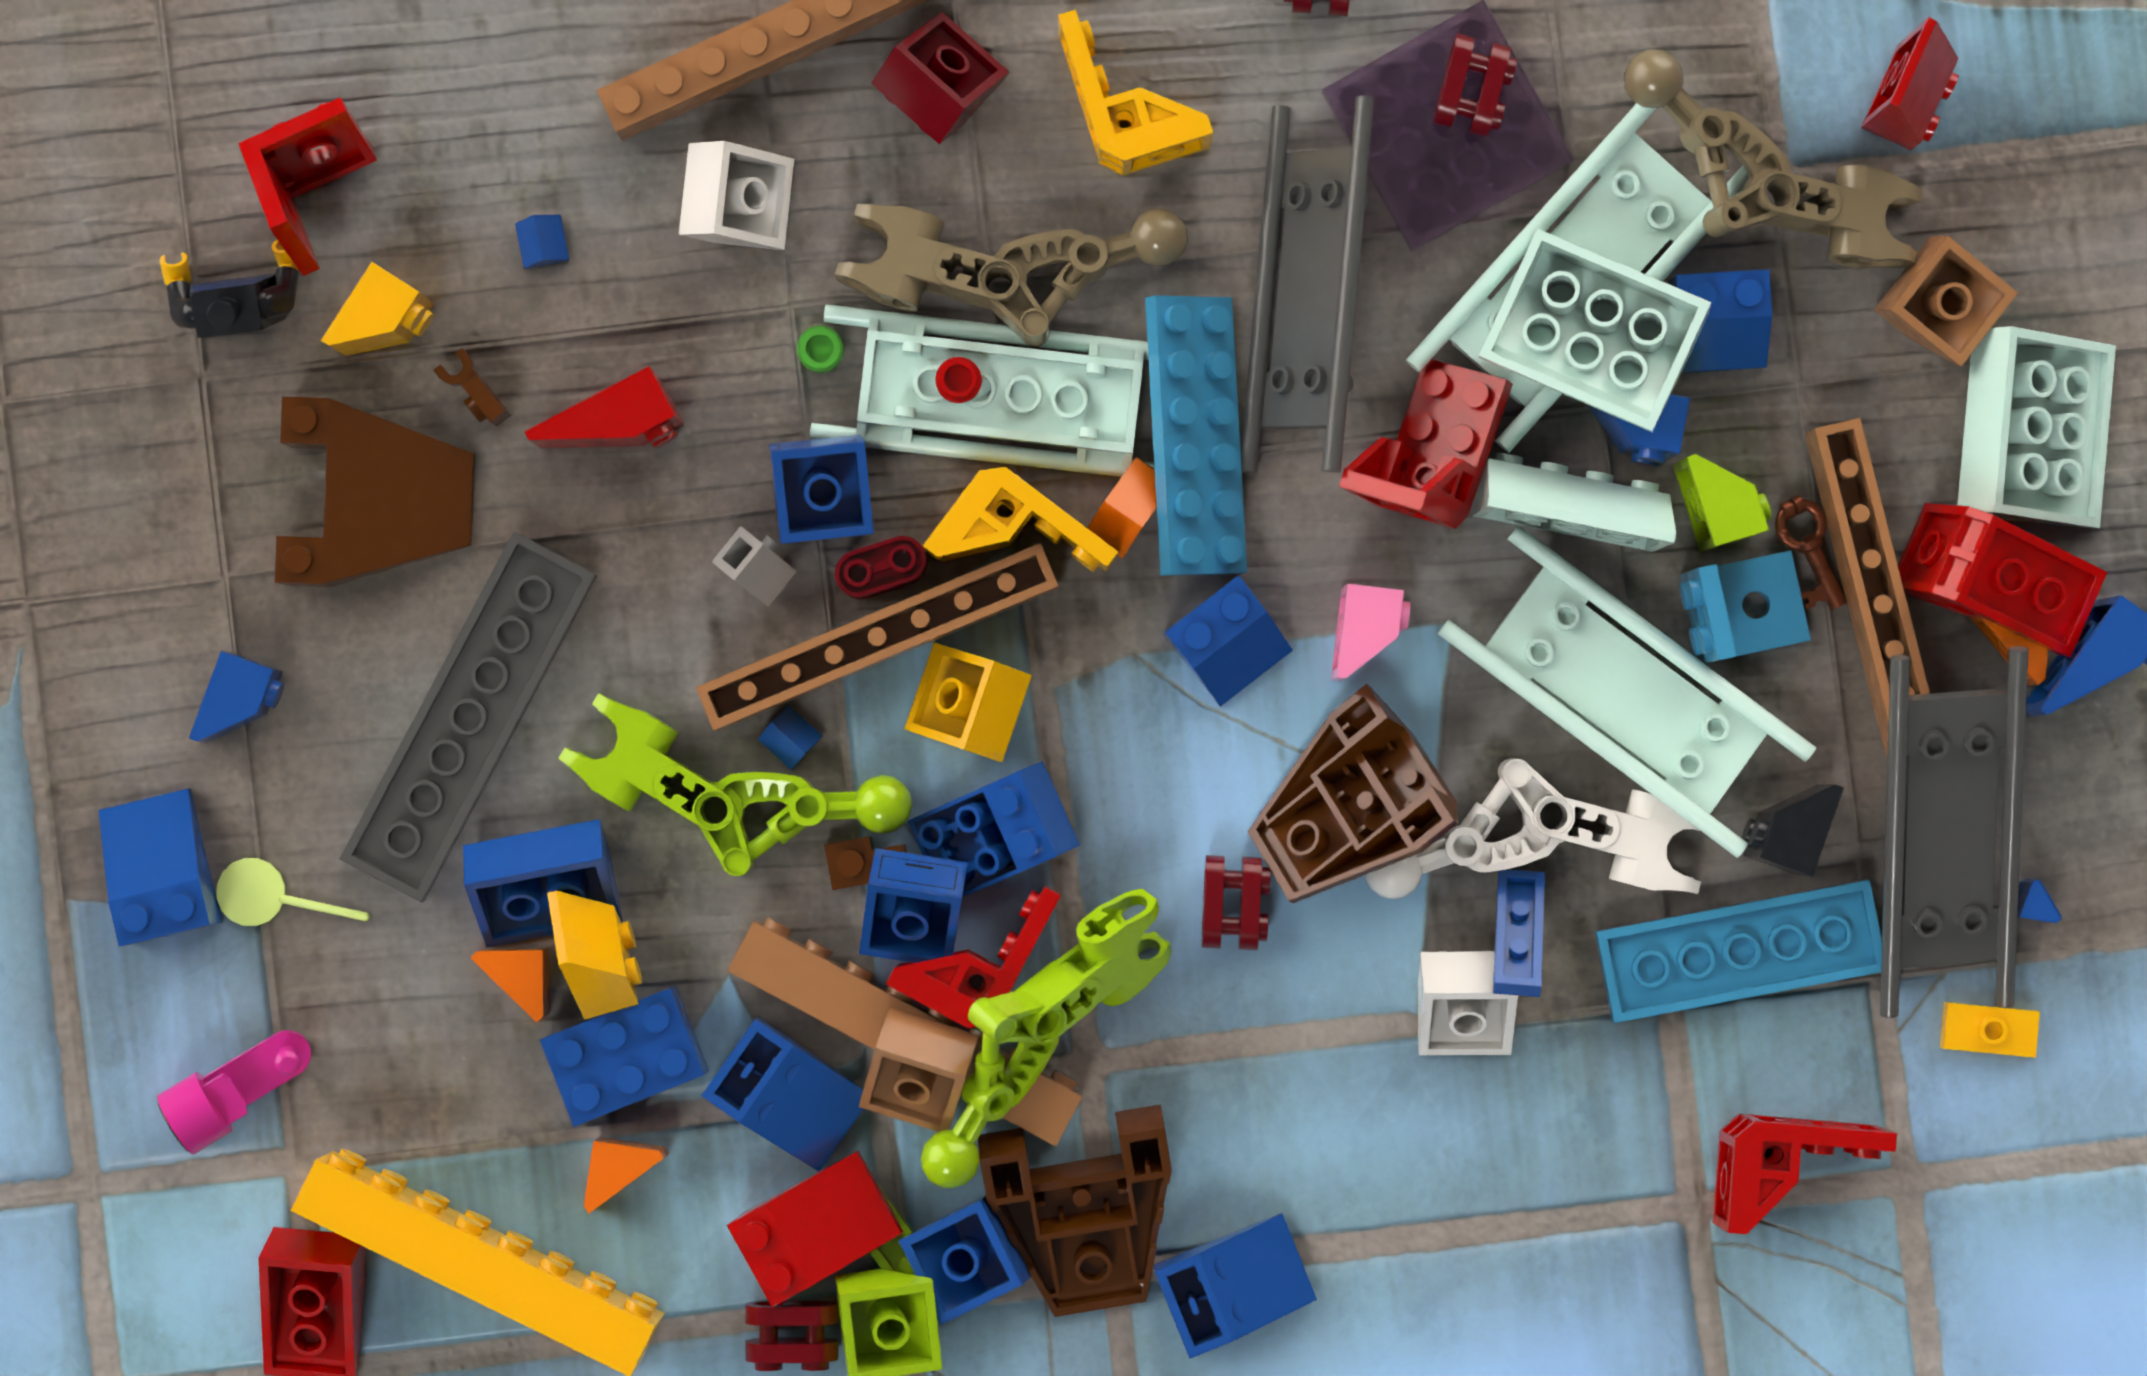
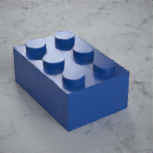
M676 985L638 1000V1005L599 1015L540 1039L573 1127L701 1077L709 1072Z

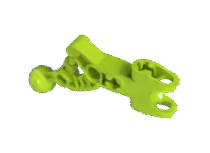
M598 693L592 705L599 712L606 715L616 726L618 738L615 748L606 757L593 759L565 747L558 758L579 775L593 791L631 812L641 794L645 792L698 825L724 871L731 876H744L750 873L754 867L755 859L779 841L783 845L786 844L807 826H816L824 820L858 819L861 825L871 832L886 834L895 832L902 827L911 815L912 799L907 787L900 780L887 775L870 777L860 785L857 791L822 792L814 788L803 777L771 772L733 773L718 782H711L667 754L679 734L678 731L646 711L621 704L601 693ZM682 774L684 776L682 785L692 792L699 793L700 785L705 787V791L695 799L692 811L687 806L694 800L683 794H675L672 797L669 795L671 787L666 784L669 777L678 778ZM713 797L721 798L727 805L726 818L718 824L710 822L704 814L706 803ZM779 801L785 803L787 806L766 822L768 828L749 842L743 824L745 808L756 802Z
M1141 888L1123 893L1098 906L1078 923L1076 934L1079 943L1071 950L1052 961L1014 992L992 998H980L971 1006L968 1019L983 1032L982 1052L975 1057V1072L963 1085L961 1094L967 1106L952 1130L934 1133L923 1146L921 1165L929 1181L941 1188H957L966 1185L977 1173L979 1151L975 1142L988 1121H997L1004 1117L1010 1108L1017 1105L1024 1098L1046 1067L1058 1045L1059 1036L1090 1013L1098 1003L1117 1006L1129 1001L1146 988L1153 978L1167 965L1172 953L1170 942L1163 939L1155 931L1144 933L1154 923L1160 909L1155 897ZM1143 905L1146 907L1142 912L1128 920L1123 918L1124 912L1131 906ZM1148 948L1159 950L1150 959H1140L1138 956ZM1018 1042L1014 1054L1004 1069L1005 1058L999 1053L1000 1044Z

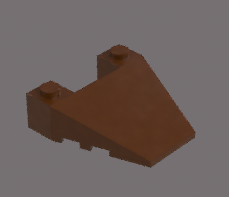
M282 396L280 443L290 448L326 449L323 537L276 536L275 583L286 586L334 587L357 578L378 574L401 565L422 561L472 546L474 453L330 398Z
M1161 1104L1115 1112L1121 1154L1030 1169L1024 1129L1016 1128L980 1134L978 1137L979 1160L987 1202L992 1211L998 1215L1007 1231L1008 1238L1022 1256L1029 1274L1055 1317L1147 1301L1157 1249L1156 1241L1164 1213L1167 1184L1170 1182L1172 1172Z

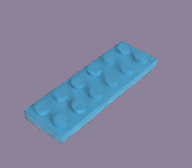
M1164 295L1146 297L1160 576L1237 575L1247 573L1232 297Z
M1867 879L1594 931L1613 1023L1881 973L1882 939L1871 882Z

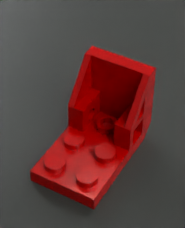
M1431 359L1419 373L1397 441L1385 437H1380L1344 469L1338 487L1374 506L1456 530L1469 515L1513 383L1507 379Z
M1934 503L1924 504L1898 563L1905 595L1968 617L1987 619L2047 650L2069 658L2072 656L2108 573L1995 515L1969 506Z
M1044 885L1041 893L1033 889L1031 890L1019 913V916L1026 919L1019 934L1010 930L996 956L1004 960L1002 966L970 949L956 951L953 955L917 963H898L889 976L886 985L968 1029L976 1027L968 1019L969 1009L980 998H992L1010 992L1061 897V893ZM978 974L984 977L979 990L973 989L969 984V978L972 975Z
M1739 1113L1719 1131L1712 1223L1727 1233L1747 1235L1799 1182L1801 1149H1806L1805 1152L1812 1154L1834 1155L1835 1147H1842L1843 1152L1852 1153L1854 1157L1881 1159V1151L1896 1152L1897 1133L1878 1125ZM1772 1148L1770 1155L1765 1158L1766 1149Z

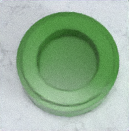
M814 326L807 329L800 336L797 344V353L800 361L808 370L815 373H827L834 370L841 363L844 355V346L840 336L833 329L826 326Z

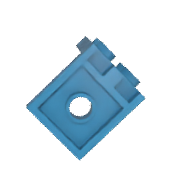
M1791 550L1717 566V564L1704 566L1680 574L1682 583H1679L1680 598L1684 609L1688 610L1692 626L1689 629L1691 647L1694 655H1698L1699 660L1703 663L1811 641ZM1750 592L1761 594L1767 604L1764 615L1758 619L1750 618L1743 611V599Z

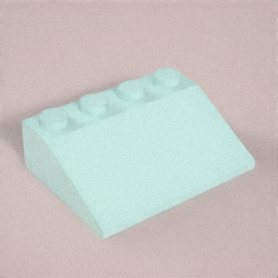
M1537 228L1481 349L1479 358L1653 432L1709 315L1711 302Z
M2013 326L1997 327L1989 330L1972 352L1970 358L1958 506H1969L1995 515L2003 520L2100 528L2116 345Z
M1496 453L1495 460L1487 459L1477 490L1473 517L1650 552L1675 542L1676 529L1670 494L1658 492L1659 484L1642 480H1632L1631 486L1613 483V475L1597 471H1587L1586 477L1568 474V466L1551 462H1541L1540 468L1522 465V457L1505 453Z

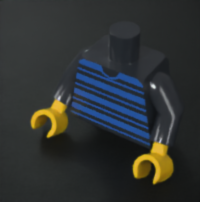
M275 240L272 244V251L279 266L274 274L189 285L192 277L188 257L184 252L181 253L182 261L177 264H167L165 255L160 257L163 280L167 285L171 318L180 328H196L198 338L263 330L285 320L286 314L293 309L295 304L299 276L298 268L278 240Z

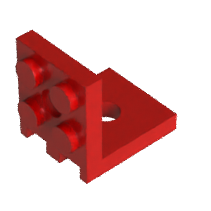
M341 97L328 103L320 104L313 110L286 122L278 123L271 129L238 143L269 228L302 276L315 272L320 267L294 198L377 161L371 144ZM323 146L317 150H312L315 147Z

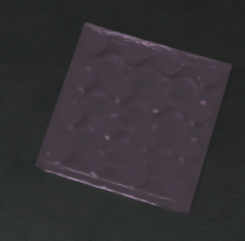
M1484 0L1322 89L1325 100L1351 146L1356 96L1375 98L1368 176L1411 252L1574 161L1518 60L1511 85L1503 84L1498 101L1506 103L1499 130L1490 129L1487 137L1469 133L1471 118L1459 115L1455 116L1451 128L1433 123L1441 85L1456 33L1475 37L1473 52L1487 56L1492 43L1509 46ZM1511 49L1510 57L1516 58ZM1467 71L1461 97L1476 100L1482 73Z

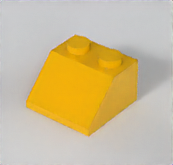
M371 262L321 341L345 356L409 343L414 335L420 337L429 327L434 317V314L430 312L434 303L416 289Z
M934 642L904 730L1002 763L1032 675L996 661Z
M557 890L547 893L558 964L584 1020L638 1005L635 986L642 984V976L636 957L630 958L629 950L636 948V942L629 921L621 923L614 905Z

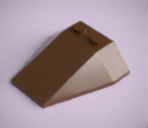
M1365 684L1331 712L1250 827L1248 834L1288 901L1296 903L1422 853L1458 824L1457 801L1414 734L1372 687Z

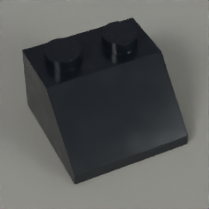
M1836 784L1815 785L1758 812L1756 820L1750 818L1743 831L1742 839L1748 843L1743 856L1795 875L1813 876L1844 787Z

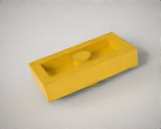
M1944 1002L1939 1048L2036 1058L2040 1011Z

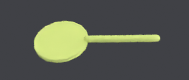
M243 858L231 863L222 872L217 883L216 899L221 911L231 921L242 926H259L271 921L280 912L283 904L361 921H368L370 919V915L367 912L285 895L286 885L281 873L271 863L260 858Z

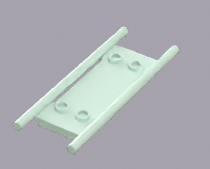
M1636 103L1406 359V362L1414 370L1420 372L1443 345L1450 340L1453 346L1485 374L1507 379L1513 383L1509 396L1525 408L1495 440L1508 453L1562 395L1560 392L1479 358L1481 349L1517 271L1491 300L1487 296L1526 254L1537 228L1546 232L1597 175L1600 179L1550 234L1639 272L1670 240L1672 242L1671 246L1645 273L1663 282L1707 233L1703 227V218L1707 211L1714 208L1712 200L1708 199L1635 133L1657 108H1644ZM1744 165L1726 183L1729 198L1741 191L1746 179L1749 178L1748 171Z
M825 305L824 323L867 327L868 331L857 428L811 423L810 440L861 435L865 441L866 448L1122 477L1134 461L1132 456L1143 361L1148 360L1147 341L1050 330L1047 342L1039 346V348L1089 353L1088 355L924 336V334L1029 346L1008 325ZM965 357L973 361L979 368L982 376L981 389L976 397L969 402L962 404L951 403L939 394L935 383L936 372L947 359ZM913 430L1077 448V453L913 435L912 432ZM1144 461L1145 463L1154 468V462Z
M1517 525L1507 540L1542 565L1541 571L1535 576L1485 646L1449 619L1437 634L1738 858L1746 849L1748 843L1710 814L1767 734L1804 762L1812 756L1816 747L1540 540ZM1588 600L1722 701L1719 704L1713 701L1586 606Z

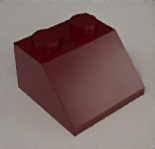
M941 11L894 47L871 84L884 94L889 102L896 105L913 120L925 134L932 137L938 144H941L964 125L1009 74V71Z

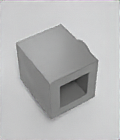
M742 526L737 529L712 561L713 564L767 607L785 589L787 583L797 572L783 560L788 551L768 535L760 542Z

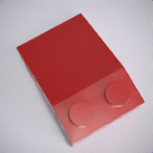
M1928 17L1898 44L1861 126L1862 129L1909 150L1919 145L1922 140L1929 142L1940 120V116L1934 114L1941 98L1947 100L1950 97L1959 77L1958 74L1953 73L1959 58L1938 21Z
M648 366L524 431L530 442L541 449L645 446L651 443L654 448H657L675 439L678 436L676 429L683 426L684 423L660 377Z
M859 1150L743 1212L726 1225L771 1307L813 1286L904 1232Z
M273 1227L258 1257L264 1375L358 1376L366 1285V1247L335 1232Z

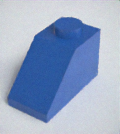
M221 651L189 739L197 742H209L267 715L269 707L276 708L281 699L284 682L279 680L283 671L231 652Z

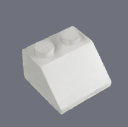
M727 141L689 143L679 235L712 243L784 250L794 158Z
M1494 951L1420 952L1418 974L1419 1055H1511L1518 995L1493 994Z

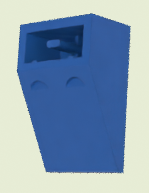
M1043 761L908 820L922 855L968 862L962 897L1080 846Z
M761 1016L754 1019L701 1095L740 1124L818 1172L825 1165L864 1109L859 1107L863 1093L862 1087Z
M1282 1213L1153 1265L1154 1272L1189 1359L1231 1343L1317 1300Z

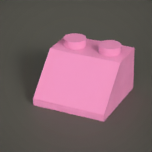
M1347 584L1341 588L1331 680L1341 681L1346 679L1397 639L1399 631L1407 630L1411 603L1403 601L1404 590Z

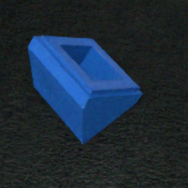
M560 214L532 215L515 223L524 269L570 260Z
M788 705L771 721L758 740L788 768L793 770L823 736Z
M2026 878L2020 882L2018 897L2019 918L2057 923L2062 920L2060 912L2041 880Z

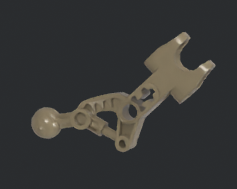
M1651 49L1641 51L1631 59L1624 73L1626 92L1632 101L1644 108L1662 107L1681 126L1680 140L1683 146L1689 152L1696 155L1700 177H1707L1714 208L1707 211L1704 215L1703 227L1710 236L1721 237L1762 223L1829 237L1828 260L1838 265L1862 269L1906 268L1916 264L1917 251L1912 246L1892 237L1886 228L1885 214L1888 207L1897 209L1902 207L1910 208L1915 203H1922L1923 190L1897 177L1889 171L1862 165L1839 167L1836 174V184L1792 174L1787 157L1763 132L1744 117L1733 111H1721L1717 108L1703 109L1682 88L1684 83L1683 69L1673 55L1665 50ZM1724 147L1728 148L1747 169L1749 177L1746 179L1742 190L1730 198L1724 173L1729 171ZM1767 190L1772 194L1774 198V205L1769 201L1767 197Z
M857 204L853 215L855 223L885 238L887 249L880 259L871 264L838 262L835 278L836 281L870 297L879 304L905 311H917L923 290L992 310L1027 345L1039 347L1045 344L1049 338V323L1067 300L1074 301L1088 282L1099 280L1110 266L1137 258L1152 266H1167L1178 260L1184 253L1188 243V232L1184 222L1177 214L1165 208L1150 209L1137 218L1130 232L1101 240L1094 235H1085L1075 229L1047 231L1008 242L994 256L939 242L944 222L932 214L905 206ZM1053 263H1067L1051 283L1054 290L1040 307L1027 287L1029 274L1036 269ZM956 266L962 267L963 274H957L955 280L948 279V273H953ZM977 271H980L978 276V287L975 288L973 286V280L977 281ZM999 277L1006 278L1012 283V286L1007 292L996 294L987 288L989 282Z

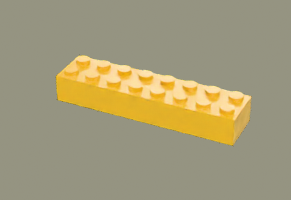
M342 1148L339 1153L332 1151L315 1159L290 1211L622 1374L631 1376L641 1364L665 1315L664 1312L656 1309L659 1303L651 1297L636 1291L632 1293V1296H629L615 1289L616 1281L599 1272L592 1271L590 1276L574 1269L575 1262L561 1253L550 1251L547 1256L531 1248L533 1241L518 1232L508 1230L506 1235L490 1228L489 1226L492 1221L477 1212L466 1210L465 1214L449 1208L450 1200L441 1194L425 1189L423 1194L407 1187L408 1179L396 1172L383 1169L380 1174L364 1166L367 1160L353 1151Z

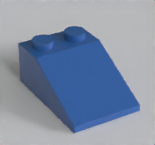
M2122 595L2096 600L2071 658L2057 654L2046 670V679L2039 685H2035L2027 696L2026 717L2049 715L2140 667L2142 663L2147 665V613Z
M190 788L98 810L108 903L119 947L222 923Z

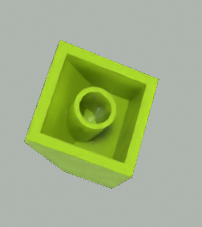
M1697 454L1688 456L1672 465L1699 552L1749 538L1769 530L1766 521L1772 519L1770 506L1764 493H1757L1754 484Z
M886 1269L835 1275L844 1361L848 1376H902L943 1370L932 1278Z

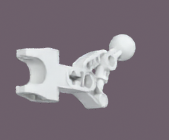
M1509 758L1499 765L1497 774L1499 781L1482 805L1476 802L1460 826L1450 829L1443 838L1435 841L1422 853L1365 875V880L1369 887L1376 894L1388 899H1398L1409 895L1416 889L1421 881L1422 874L1451 864L1466 866L1471 870L1485 873L1506 870L1549 856L1559 843L1567 841L1615 854L1609 875L1611 880L1653 891L1673 890L1698 894L1701 881L1685 876L1672 868L1667 859V845L1672 836L1681 830H1700L1652 794L1632 789L1626 813L1563 797L1526 761ZM1511 795L1522 812V829L1518 833L1500 841L1485 842L1484 840L1500 819L1496 816V813L1508 796ZM1553 802L1560 807L1562 819L1556 827L1548 829L1541 822L1540 812L1546 804ZM1575 807L1579 809L1576 814H1575ZM1598 815H1600L1599 823L1606 826L1604 834H1596L1592 840L1593 833L1590 830L1573 827L1575 818L1596 821ZM1571 828H1572V836L1568 835V833H1569V831L1571 830Z

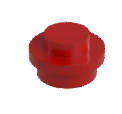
M952 357L944 361L938 368L935 383L939 394L945 400L951 403L962 404L969 402L979 393L982 385V376L977 365L970 359Z

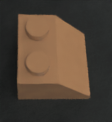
M1948 235L1932 236L1928 238L1916 254V264L1905 268L1875 307L1874 311L1909 339L1954 365L1962 367L2018 292Z
M889 1007L874 1050L859 1107L937 1132L949 1130L979 1035Z

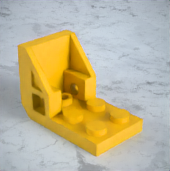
M1076 9L1058 15V35L1100 165L1124 176L1210 149L1213 130L1207 114L1141 87L1109 97L1108 92L1110 89L1102 64L1094 66L1091 57L1095 56L1094 47L1096 45L1088 20L1080 22ZM1126 121L1131 126L1121 128L1119 122Z
M1007 467L979 470L923 544L925 551L939 562L1010 547L1033 517L1037 520L1034 524L1035 529L1055 545L1063 539L1075 548L1072 552V557L1093 573L1097 567L1107 572L1118 556L1117 550ZM1004 504L1013 511V514L1003 518L997 514V509Z

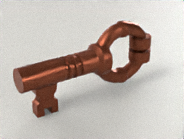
M1796 495L1789 500L1779 503V510L1775 518L1776 536L1787 548L1805 555L1809 565L1812 567L1811 570L1814 572V576L1817 578L1818 585L1811 592L1806 590L1801 593L1802 600L1806 599L1807 601L1806 604H1803L1804 610L1816 606L1817 601H1826L1830 610L1845 605L1847 601L1834 573L1831 571V567H1829V562L1826 561L1827 558L1821 547L1827 530L1826 514L1815 502ZM1808 511L1812 514L1813 521L1816 522L1815 531L1813 534L1806 535L1800 540L1794 539L1789 535L1790 532L1786 528V520Z

